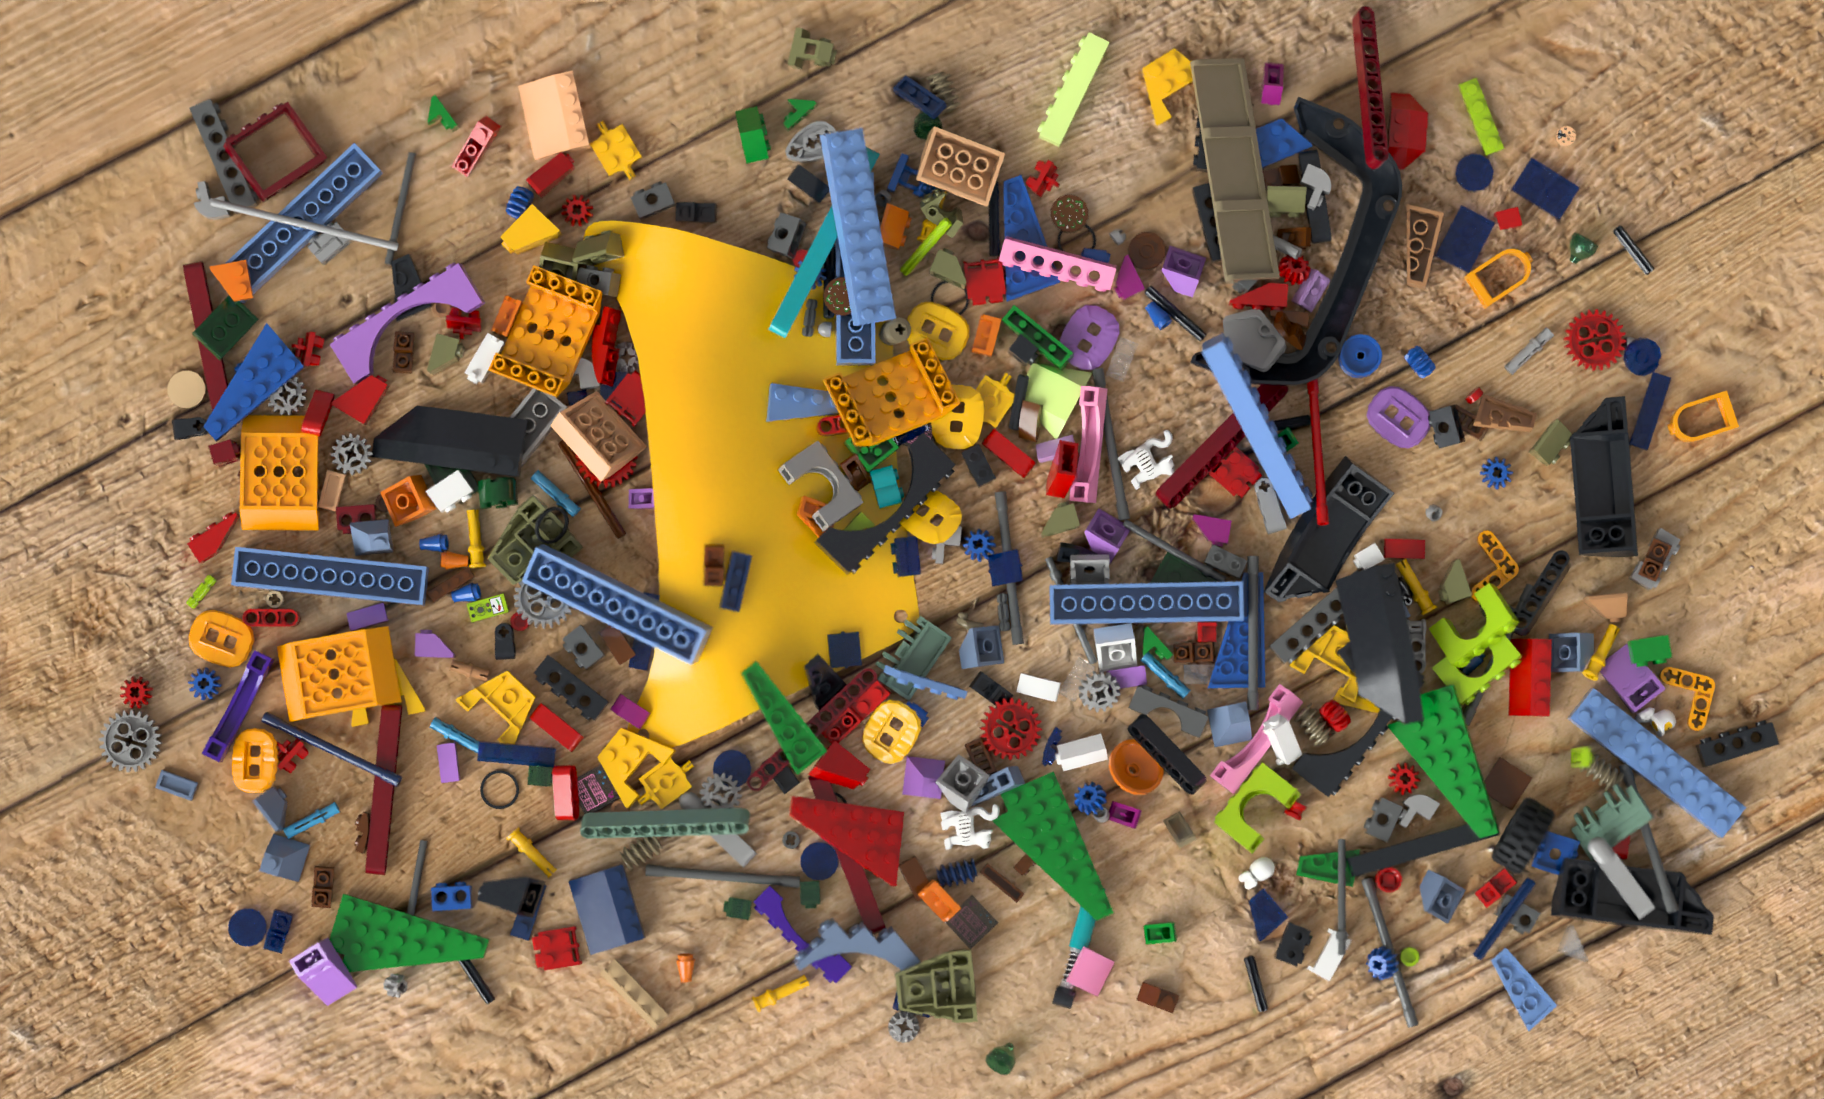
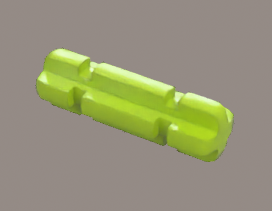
M207 575L204 579L205 582L201 583L192 594L193 597L187 600L188 606L193 609L197 607L199 600L201 601L209 592L210 587H213L217 580L213 576Z

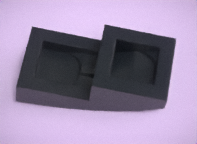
M799 164L787 178L789 182L817 203H820L829 192L828 185Z
M676 202V222L717 223V204Z
M1060 542L1057 561L1070 563V555L1099 554L1081 546ZM1087 566L1084 568V570L1095 571V568L1092 566Z
M981 671L969 686L994 705L995 701L1002 704V698H1005L1008 703L1010 697L1014 696Z

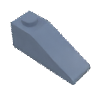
M1006 767L990 775L971 807L1025 784L1019 767Z

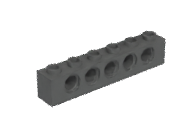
M208 99L190 107L189 109L230 203L250 208L258 206L256 200H259L258 195L254 190H251L248 181L231 157L225 161L221 160L222 153L226 152L223 146L226 142L225 139L228 138L226 131L229 128L225 120L221 121L219 113H221L218 103ZM209 117H214V124L207 126L206 120ZM217 134H221L223 137L220 143H214L213 141L214 136ZM231 169H237L238 173L234 178H229L228 176ZM240 186H244V194L237 195L236 189Z
M1337 587L1269 646L1283 663L1287 661L1292 663L1298 657L1297 652L1301 649L1307 650L1313 644L1311 642L1316 636L1320 638L1327 632L1325 628L1328 625L1332 624L1334 626L1342 619L1340 617L1343 613L1342 607L1339 611H1334L1331 608L1332 601L1340 602ZM1319 613H1323L1327 617L1324 624H1320L1316 619ZM1304 626L1311 627L1312 634L1310 636L1303 635L1302 628ZM1290 638L1297 640V648L1291 649L1288 647L1287 643Z

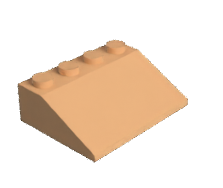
M573 71L551 75L518 86L535 160L553 157L560 152L566 154L591 148Z
M934 126L928 134L916 180L987 207L1005 153Z
M597 391L561 411L551 424V427L600 481L616 473L647 447L610 405L607 406L605 404V399Z

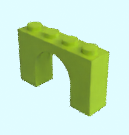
M1488 583L1474 594L1486 613V626L1479 636L1470 640H1464L1453 623L1444 617L1429 628L1450 663L1457 668L1467 666L1472 658L1483 654L1488 646L1497 643L1501 636L1512 632L1516 625L1520 623L1498 588L1491 583Z
M1483 626L1480 630L1477 631L1479 635L1482 633L1485 626ZM1505 635L1501 636L1497 643L1488 646L1493 653V664L1491 669L1481 677L1471 678L1463 675L1450 663L1447 657L1432 667L1433 671L1446 686L1455 685L1461 705H1469L1476 699L1475 695L1478 692L1484 693L1491 687L1490 683L1493 680L1499 681L1506 675L1505 671L1508 668L1514 669L1521 663V654Z
M1264 763L1255 767L1252 776L1248 781L1246 780L1241 784L1239 792L1228 800V805L1224 810L1218 812L1214 821L1220 829L1252 854L1263 842L1264 838L1245 822L1244 809L1248 801L1257 795L1267 794L1290 809L1301 795L1296 788Z

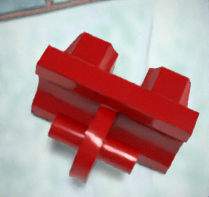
M1038 160L1035 170L1040 172L1038 179L1030 176L1026 181V185L1037 196L1042 197L1045 190L1050 192L1053 186L1056 188L1060 186L1056 181L1059 175L1055 173L1058 167L1050 160L1047 162Z
M452 308L450 314L446 316L447 328L453 329V333L460 334L459 338L461 340H464L465 334L472 335V331L481 332L482 324L478 310L469 313L468 317H462L461 309Z
M310 331L306 332L305 341L304 338H298V343L291 345V348L296 349L295 356L301 357L300 362L304 367H309V365L319 366L321 356L312 354L313 347L322 348L324 338Z
M298 738L292 743L288 739L283 744L277 741V747L279 748L277 767L280 770L284 769L292 773L297 766L291 760L296 754L303 760L309 754V751L304 746L303 741Z

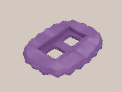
M1086 305L1078 309L1067 323L1060 342L1074 354L1069 363L1082 370H1093L1101 366L1117 341L1119 323L1113 314L1097 305ZM1092 322L1101 327V331L1097 336L1087 332V328ZM1081 339H1085L1092 344L1087 353L1077 347Z
M1389 386L1380 390L1368 405L1366 416L1369 424L1382 438L1399 448L1409 449L1418 445L1430 430L1429 410L1415 396L1400 387ZM1390 404H1393L1399 410L1393 419L1385 414V410ZM1405 416L1414 421L1409 430H1405L1400 426V422Z

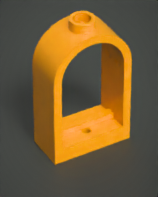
M1507 249L1468 273L1464 278L1486 309L1521 286L1528 279L1531 272L1530 263L1533 259L1528 252L1523 253L1517 249ZM1513 255L1518 257L1523 262L1525 268L1523 278L1495 298H1492L1476 273L1502 256Z
M1727 390L1682 405L1673 413L1671 423L1667 424L1669 433L1671 435L1674 434L1684 442H1696L1739 427ZM1716 399L1726 426L1725 428L1697 437L1686 436L1680 431L1678 416L1682 410Z

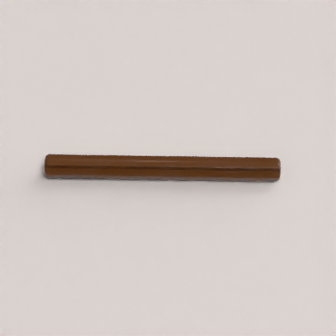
M564 440L560 441L558 446L616 538H622L626 535V532L594 482L589 484L590 477L583 479L586 473H579L582 466H576V462L580 461V459L575 458L576 453Z

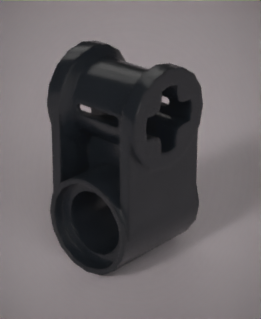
M201 417L172 420L174 440L207 435L208 432L204 427H201V430L197 429L200 423L205 424L207 420Z
M502 623L495 628L496 660L516 658L514 630L510 624ZM503 626H505L506 630H509L505 637L499 632L503 629Z

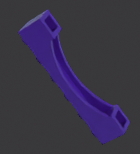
M254 650L238 688L212 736H210L202 752L203 755L217 762H223L275 659Z
M769 886L753 902L756 905L754 909L760 915L765 913L770 918L768 920L769 924L775 929L779 927L783 931L781 935L789 943L792 940L797 945L795 949L798 952L807 949L810 944L795 932L785 916L781 904L783 898ZM840 954L826 956L811 963L816 970L820 967L825 972L823 976L830 983L832 981L837 983L852 968V965Z

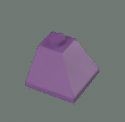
M1170 246L1162 272L1175 292L1193 297L1206 258Z
M1098 508L1084 533L1093 552L1099 555L1109 554L1110 564L1130 530L1123 526V522Z
M907 756L903 795L941 799L942 791L936 781L944 772L945 761Z

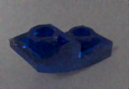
M1057 727L1050 734L1044 748L1042 765L1044 767L1047 764L1051 766L1056 759L1054 754L1057 751L1051 745L1054 744L1056 746L1062 738L1060 735L1062 731Z
M278 909L274 910L263 949L282 954L294 914Z

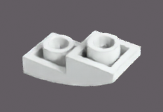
M1021 673L1016 692L1057 702L1061 683Z

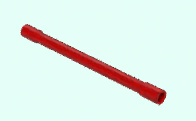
M1318 379L1307 383L1317 500L1316 513L1317 525H1328L1329 517L1326 504L1318 398L1319 385Z

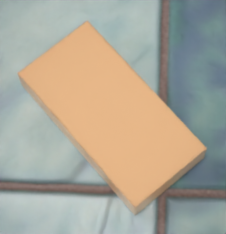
M327 470L318 503L319 508L336 512L346 474Z

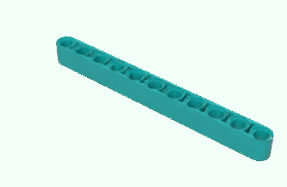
M866 147L871 172L880 154ZM832 206L768 329L783 338H786L838 237Z

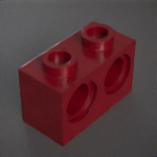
M231 439L208 446L213 464L218 467L240 461L241 446Z
M376 505L336 507L337 530L342 531L343 534H351L350 525L345 526L343 524V518L346 515L352 517V523L362 522L364 514H370L371 521L377 520Z

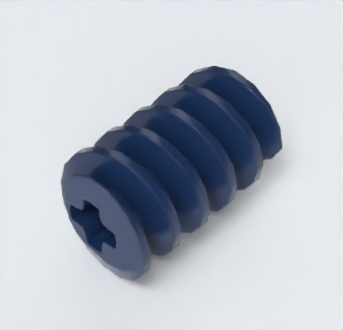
M971 858L970 864H968L966 859L963 860L962 866L959 861H956L955 867L951 863H948L947 869L943 864H941L940 870L936 867L939 884L943 889L945 883L952 887L953 881L959 886L961 879L964 884H967L968 878L973 883L975 882V876H977L973 858Z

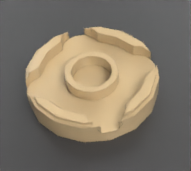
M181 371L170 379L168 395L176 406L191 409L198 406L204 400L206 384L199 374L192 371Z

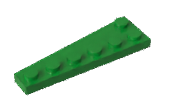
M756 660L740 672L793 770L797 775L826 753L827 750Z

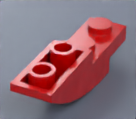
M604 307L600 325H595L593 329L592 360L597 382L613 387L620 349L614 346L621 311Z
M878 679L822 732V735L831 744L834 741L840 743L891 692Z

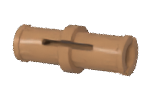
M453 659L449 671L464 674L467 678L471 676L487 681L490 670L473 666V663L467 664Z

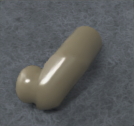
M958 613L956 621L965 629L983 627V623L967 620V613Z

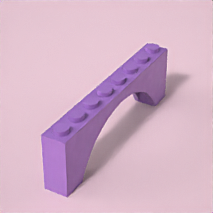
M454 262L445 268L446 271L442 274H434L426 284L420 283L415 286L412 293H405L397 298L398 301L393 305L389 303L381 308L382 312L377 315L375 313L365 318L366 322L363 324L357 323L349 328L350 332L343 335L342 333L333 338L334 342L330 346L354 384H358L374 374L373 359L377 343L387 326L403 312L423 304L444 303L455 306L466 313H471L485 304L484 299L462 264Z

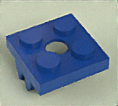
M1548 831L1534 855L1531 867L1559 875L1565 857L1577 858L1580 841ZM1554 848L1559 849L1561 852V856L1557 860H1553L1549 855L1550 851Z

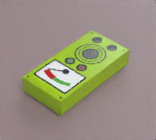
M504 593L467 604L472 623L509 612Z

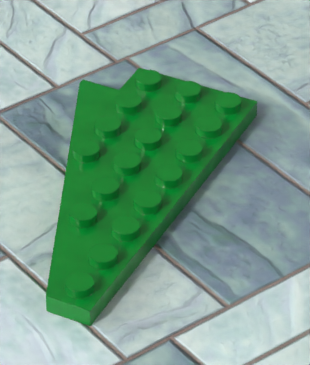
M1455 685L1420 694L1424 721L1411 724H1403L1398 721L1388 724L1389 729L1479 838L1500 833Z
M1051 772L1002 793L1001 796L1008 812L992 820L993 823L1096 921L1114 914L1055 773Z
M343 894L329 939L337 953L344 955L343 963L348 972L485 958L490 939L348 894Z

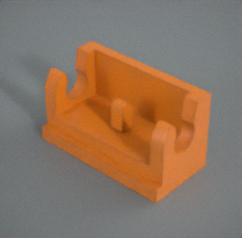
M506 295L491 328V332L508 338L523 304L522 301L515 300Z
M981 315L972 353L992 358L1001 318Z
M931 880L917 894L943 922L949 921L961 910V907L935 880Z

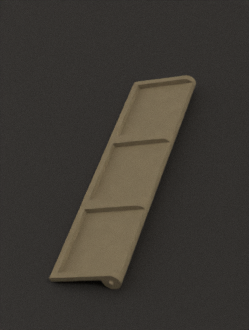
M1244 58L1193 60L1190 62L1225 283H1236L1240 280L1278 279L1280 275Z

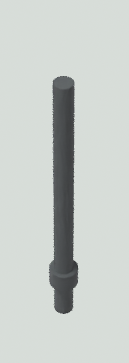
M408 153L389 240L391 242L397 243L416 153ZM387 249L384 264L392 265L396 250Z
M1125 520L1123 526L1200 570L1204 576H1210L1219 582H1224L1226 577L1213 570L1214 567L1199 562L1131 521Z
M1052 556L1046 558L1045 561L1050 570L1051 580L1056 585H1064L1061 579L1063 576L1060 570L1057 569ZM1073 624L1090 665L1096 663L1097 660L1082 625Z
M1338 839V931L1336 932L1338 955H1346V940H1348V932H1346V839Z
M420 840L407 909V913L412 915L415 914L428 841Z

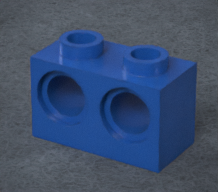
M455 882V886L447 887V883H437L436 887L431 888L432 911L473 908L472 885H467V882ZM459 890L466 892V899L464 901L457 899L456 895ZM440 891H444L447 894L445 902H440L437 898Z

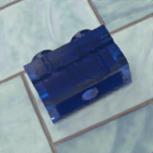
M917 537L893 539L894 543H890L891 555L895 554L896 561L892 562L893 574L897 573V578L921 575Z

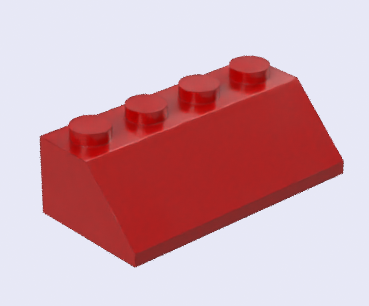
M1511 639L1510 642L1521 654L1522 658L1518 666L1514 669L1509 668L1508 716L1549 717L1552 639Z

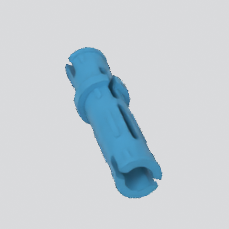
M539 470L533 474L531 480L540 486L542 490L557 502L556 504L559 507L561 506L572 517L581 510L569 498L567 493L564 494Z
M1149 651L1140 660L1167 684V688H1171L1182 699L1191 691L1178 679L1177 675L1174 676Z
M436 717L429 727L444 735V738H450L478 755H481L486 744L475 740L454 728V725H449Z
M333 802L322 809H316L315 813L283 828L287 838L290 839L320 822L322 824L325 823L326 819L340 813V809L336 802ZM325 812H328L327 814H325V815L319 817L318 819L314 820L315 817H317V816H319V815H321V814H323V813H325ZM310 821V823L296 829V827Z

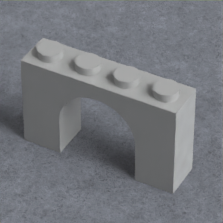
M819 441L813 443L778 469L788 485L807 473L822 474L830 481L833 488L831 502L812 516L823 532L863 503L859 492L853 489L848 477L842 474L837 462L831 459L826 447L820 444Z

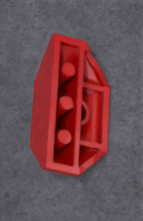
M1391 92L1387 135L1388 152L1396 162L1398 169L1405 170L1426 151L1428 112L1411 94Z

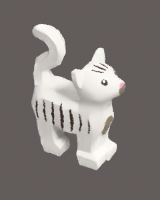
M1164 430L1165 440L1157 438L1148 439L1135 450L1127 451L1118 457L1126 473L1131 470L1133 465H1137L1140 473L1131 480L1136 490L1140 488V483L1153 480L1161 474L1171 476L1175 472L1172 455L1164 457L1156 463L1150 451L1153 445L1159 448L1168 447L1173 440L1170 431Z
M993 805L991 813H988L982 807L968 809L966 813L963 811L940 813L942 830H948L950 826H955L957 835L944 840L946 850L951 849L953 845L969 846L974 844L981 846L983 849L989 848L993 830L982 829L975 832L974 816L979 814L983 819L992 821L999 816L1000 810L998 805Z

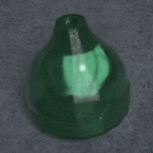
M920 110V113L914 120L913 129L918 138L927 140L928 134L934 126L942 129V122L938 116L934 120Z
M1577 232L1572 234L1569 242L1571 262L1577 264L1579 261L1587 259L1596 253L1599 247L1596 243Z
M1007 1043L1006 1045L993 1048L986 1056L985 1061L987 1065L998 1074H1010L1016 1062L1014 1045Z

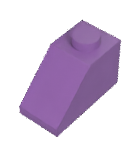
M653 488L629 489L628 508L655 509Z
M420 630V633H415V657L455 658V653L437 634H432V630Z

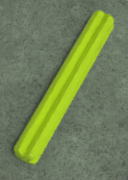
M944 218L902 265L900 272L903 275L907 276L952 226V222L948 218Z

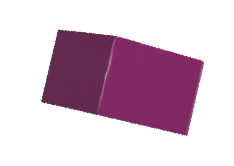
M621 693L610 708L611 711L638 729H641L651 714Z
M1112 801L1108 820L1136 829L1142 811Z

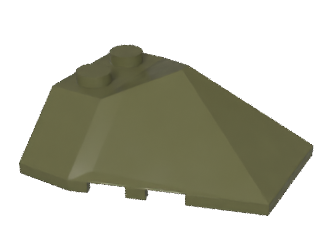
M534 495L518 507L488 556V560L513 585L523 580L535 548L545 544L537 538L535 526L539 516L548 509V506ZM552 511L547 513L539 526L541 538L543 540L556 538L562 532L564 523ZM568 528L559 541L545 544L571 558L583 548Z
M971 949L951 950L895 973L899 1010L920 1015H932L938 1019H950L956 1023L978 1021Z

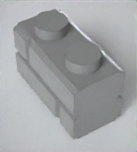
M331 222L326 225L343 230L337 222L334 224ZM322 233L320 236L315 235L312 237L307 247L325 265L353 240Z

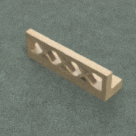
M616 959L600 973L653 1029L669 1015Z

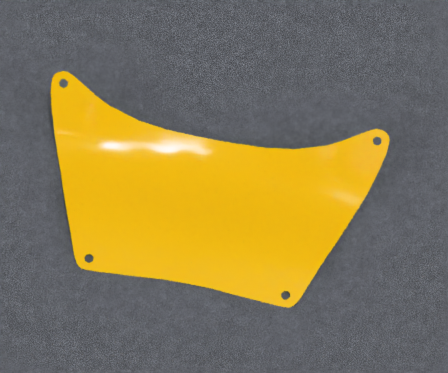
M600 221L589 225L584 237L597 236L604 231L620 234L624 257L596 264L595 266L598 267V271H602L603 268L614 269V273L621 274L618 297L616 298L624 312L638 356L645 398L659 556V600L713 627L699 661L693 665H689L655 648L649 678L637 705L651 713L641 729L649 732L650 740L673 748L721 729L760 710L740 673L755 660L784 697L789 696L809 686L804 666L817 654L837 672L904 639L897 633L899 629L906 632L907 635L912 634L914 630L907 627L904 623L896 622L894 614L897 610H904L907 613V620L918 627L916 623L919 618L918 601L907 531L902 525L894 533L890 531L886 535L888 540L881 547L877 544L872 549L875 553L868 560L863 558L859 563L861 567L854 574L850 572L846 575L814 543L818 537L796 515L802 496H807L825 504L830 503L833 497V488L830 481L822 474L807 473L788 485L778 471L784 463L816 441H819L820 444L826 447L828 455L837 462L838 466L853 455L844 444L851 437L849 433L821 436L816 430V425L822 418L838 416L840 414L766 422L769 386L771 383L828 391L823 379L840 372L844 377L869 367L836 366V314H834L832 319L823 317L824 280H821L822 285L820 287L816 285L814 290L810 289L786 338H783L768 329L794 280V275L797 274L794 271L795 266L678 229L635 222ZM808 299H814L818 302L815 309V324L812 327L814 331L811 337L802 335L803 328L805 327L803 324ZM890 320L875 322V364L893 357V345L884 344L879 337L882 325ZM832 322L831 337H823L819 334L818 327L821 323ZM881 378L877 383L885 386L888 384V381ZM887 395L885 399L889 402H893L894 396ZM840 420V426L843 429H847L843 420ZM827 422L821 423V429L828 432L830 431V425ZM894 452L872 470L892 465L893 469L897 468L898 471L897 452ZM896 480V481H897L898 488H899V487H900L899 480ZM870 482L858 491L863 503L835 523L833 528L844 530L860 512L876 526L890 518L902 503L879 509L872 482ZM704 544H724L723 586H704ZM732 551L752 556L739 612L719 608ZM631 723L628 724L627 730L638 733L641 730Z

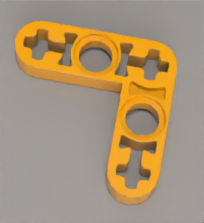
M1488 530L1479 533L1477 542L1497 569L1471 589V597L1477 602L1479 601L1474 595L1476 593L1475 589L1478 588L1480 590L1485 586L1482 584L1483 582L1487 585L1491 576H1497L1500 579V583L1497 586L1500 589L1519 572L1517 563L1496 536ZM1482 535H1489L1491 537L1489 542L1492 545L1496 542L1497 546L1488 551L1487 548L1490 546L1487 542L1482 543ZM1495 549H1500L1503 552L1502 559L1496 560L1493 557ZM1508 558L1509 561L1506 563L1508 566H1514V573L1507 574L1505 572L1507 570L1506 566L1502 564L1500 567L1499 563Z
M1673 667L1663 668L1659 673L1662 683L1694 691L1687 725L1693 731L1702 730L1706 725L1715 689L1714 680L1708 676ZM1670 670L1671 675L1678 676V672H1680L1678 684L1675 683L1677 679L1670 678L1667 681L1664 673ZM1684 675L1691 676V685L1685 686L1682 683ZM1696 677H1699L1698 682L1701 683L1708 680V684L1711 685L1710 688H1706L1705 691L1703 686L1696 685L1697 689H1695ZM1699 698L1706 701L1704 709H1698L1696 706V701ZM1694 710L1696 712H1704V716L1699 715L1698 721L1701 722V725H1697L1696 728L1692 723V720H1695L1697 714H1693Z

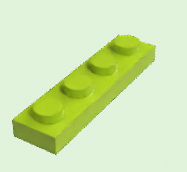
M1477 78L1459 84L1458 87L1485 156L1503 150V144Z
M1571 748V768L1590 767V763H1593V752H1590V748Z

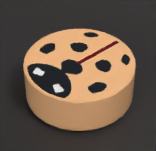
M1569 126L1561 127L1556 133V140L1562 146H1569L1575 141L1576 133Z

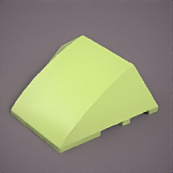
M1033 363L1027 373L1029 381L1025 400L1043 405L1039 422L1055 439H1058L1080 397L1081 386H1086L1092 373L1068 368L1060 370L1056 366Z

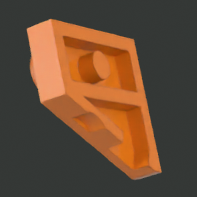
M247 260L210 266V270L233 301L254 298Z
M802 496L796 515L819 538L824 532L812 516L827 504L807 496Z

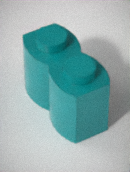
M891 465L869 472L879 509L902 503L904 493L902 487L898 488L896 480H899L897 468L893 469Z

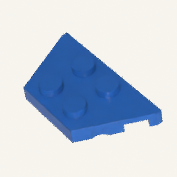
M1282 118L1256 129L1262 168L1313 147L1307 139Z

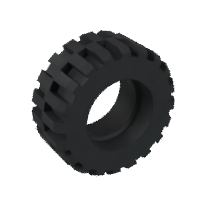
M1525 798L1501 835L1492 854L1493 861L1515 874H1521L1545 838L1555 817L1553 810L1532 798Z

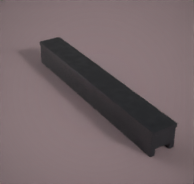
M1467 823L1346 858V861H1348L1352 877H1356L1500 835V833L1479 838Z

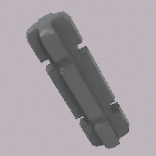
M807 300L803 324L805 327L802 331L803 336L811 337L813 335L814 329L812 327L815 324L817 300Z
M997 594L1000 631H1009L1008 604H1006L1007 594Z

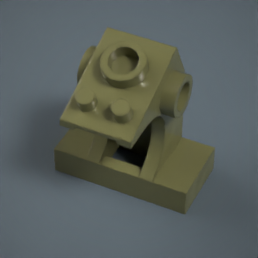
M796 27L788 65L802 70L804 60L815 61L814 64L821 67L826 65L830 67L831 64H835L837 50H835L831 40L826 38H820V41L809 39L810 32ZM808 45L816 46L814 55L806 54Z
M936 188L934 190L935 193H929L922 198V201H920L921 209L926 218L936 225L944 218H948L952 222V226L946 231V235L953 238L963 225L962 210L957 207L953 211L946 212L939 207V203L946 193L944 190Z

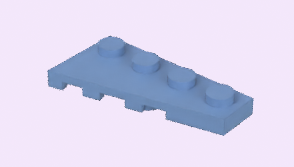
M771 383L769 386L766 422L839 414L828 391Z
M885 665L883 671L898 678L897 682L908 685V682L914 683L913 687L921 690L928 687L931 688L930 692L941 695L944 692L947 693L946 697L955 700L958 697L965 699L968 692L942 682H935L923 676L918 677L907 671L897 670L888 665Z
M1506 947L1491 959L1527 1030L1530 1031L1558 1005Z

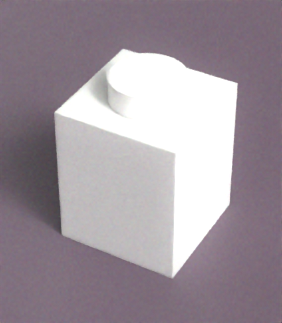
M1376 543L1355 554L1353 562L1358 570H1365L1385 559Z

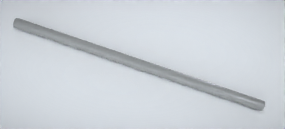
M213 198L211 201V206L391 250L397 251L399 243Z

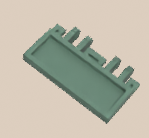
M919 616L916 621L917 624L922 626L921 629L905 619L903 623L916 631V634L912 638L903 630L899 629L897 633L911 642V644L909 645L902 641L894 653L900 658V661L885 651L882 655L887 660L895 663L893 668L907 671L918 677H926L952 637L922 616ZM879 661L876 662L875 665L884 670L885 664ZM882 672L877 678L908 701H910L918 689L913 687L914 683L908 682V685L897 682L898 678L891 675L888 677Z
M1618 784L1614 785L1613 789L1621 800L1618 803L1609 791L1604 793L1608 803L1595 811L1599 820H1597L1588 806L1583 808L1585 815L1590 821L1588 825L1579 813L1574 814V819L1578 825L1571 830L1577 840L1580 841L1582 848L1591 861H1595L1588 850V844L1591 839L1602 837L1613 848L1654 818L1642 797L1632 785L1625 790L1629 798Z

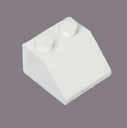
M457 470L426 492L440 512L446 511V513H449L456 508L455 504L462 501L464 503L472 498L471 494L474 493V490L463 473Z
M1132 623L1093 629L1099 672L1101 670L1104 672L1137 666Z

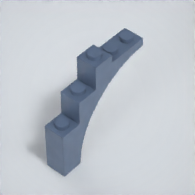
M833 917L821 923L818 929L821 937L813 939L810 946L805 950L799 951L795 955V959H793L800 971L826 956L850 952L877 956L887 960L900 970L921 963L920 959L892 926L888 929H883L879 933V937L876 938L864 923L861 922L860 924L853 925L847 934Z

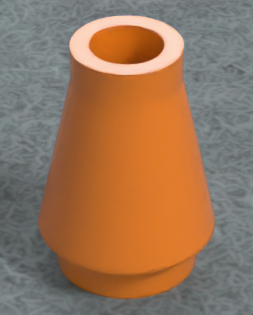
M446 550V552H441L440 567L445 569L468 567V556Z
M691 953L678 954L676 962L680 982H692L695 958H693Z

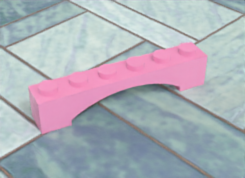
M1081 386L1079 402L1082 411L1081 450L1076 478L1071 485L1069 501L1096 503L1108 390L1106 388Z
M1279 684L1268 698L1270 704L1263 723L1277 713L1290 721L1303 704V701ZM1263 723L1252 740L1238 754L1225 762L1221 761L1210 775V777L1233 794L1271 746L1267 734L1263 731Z

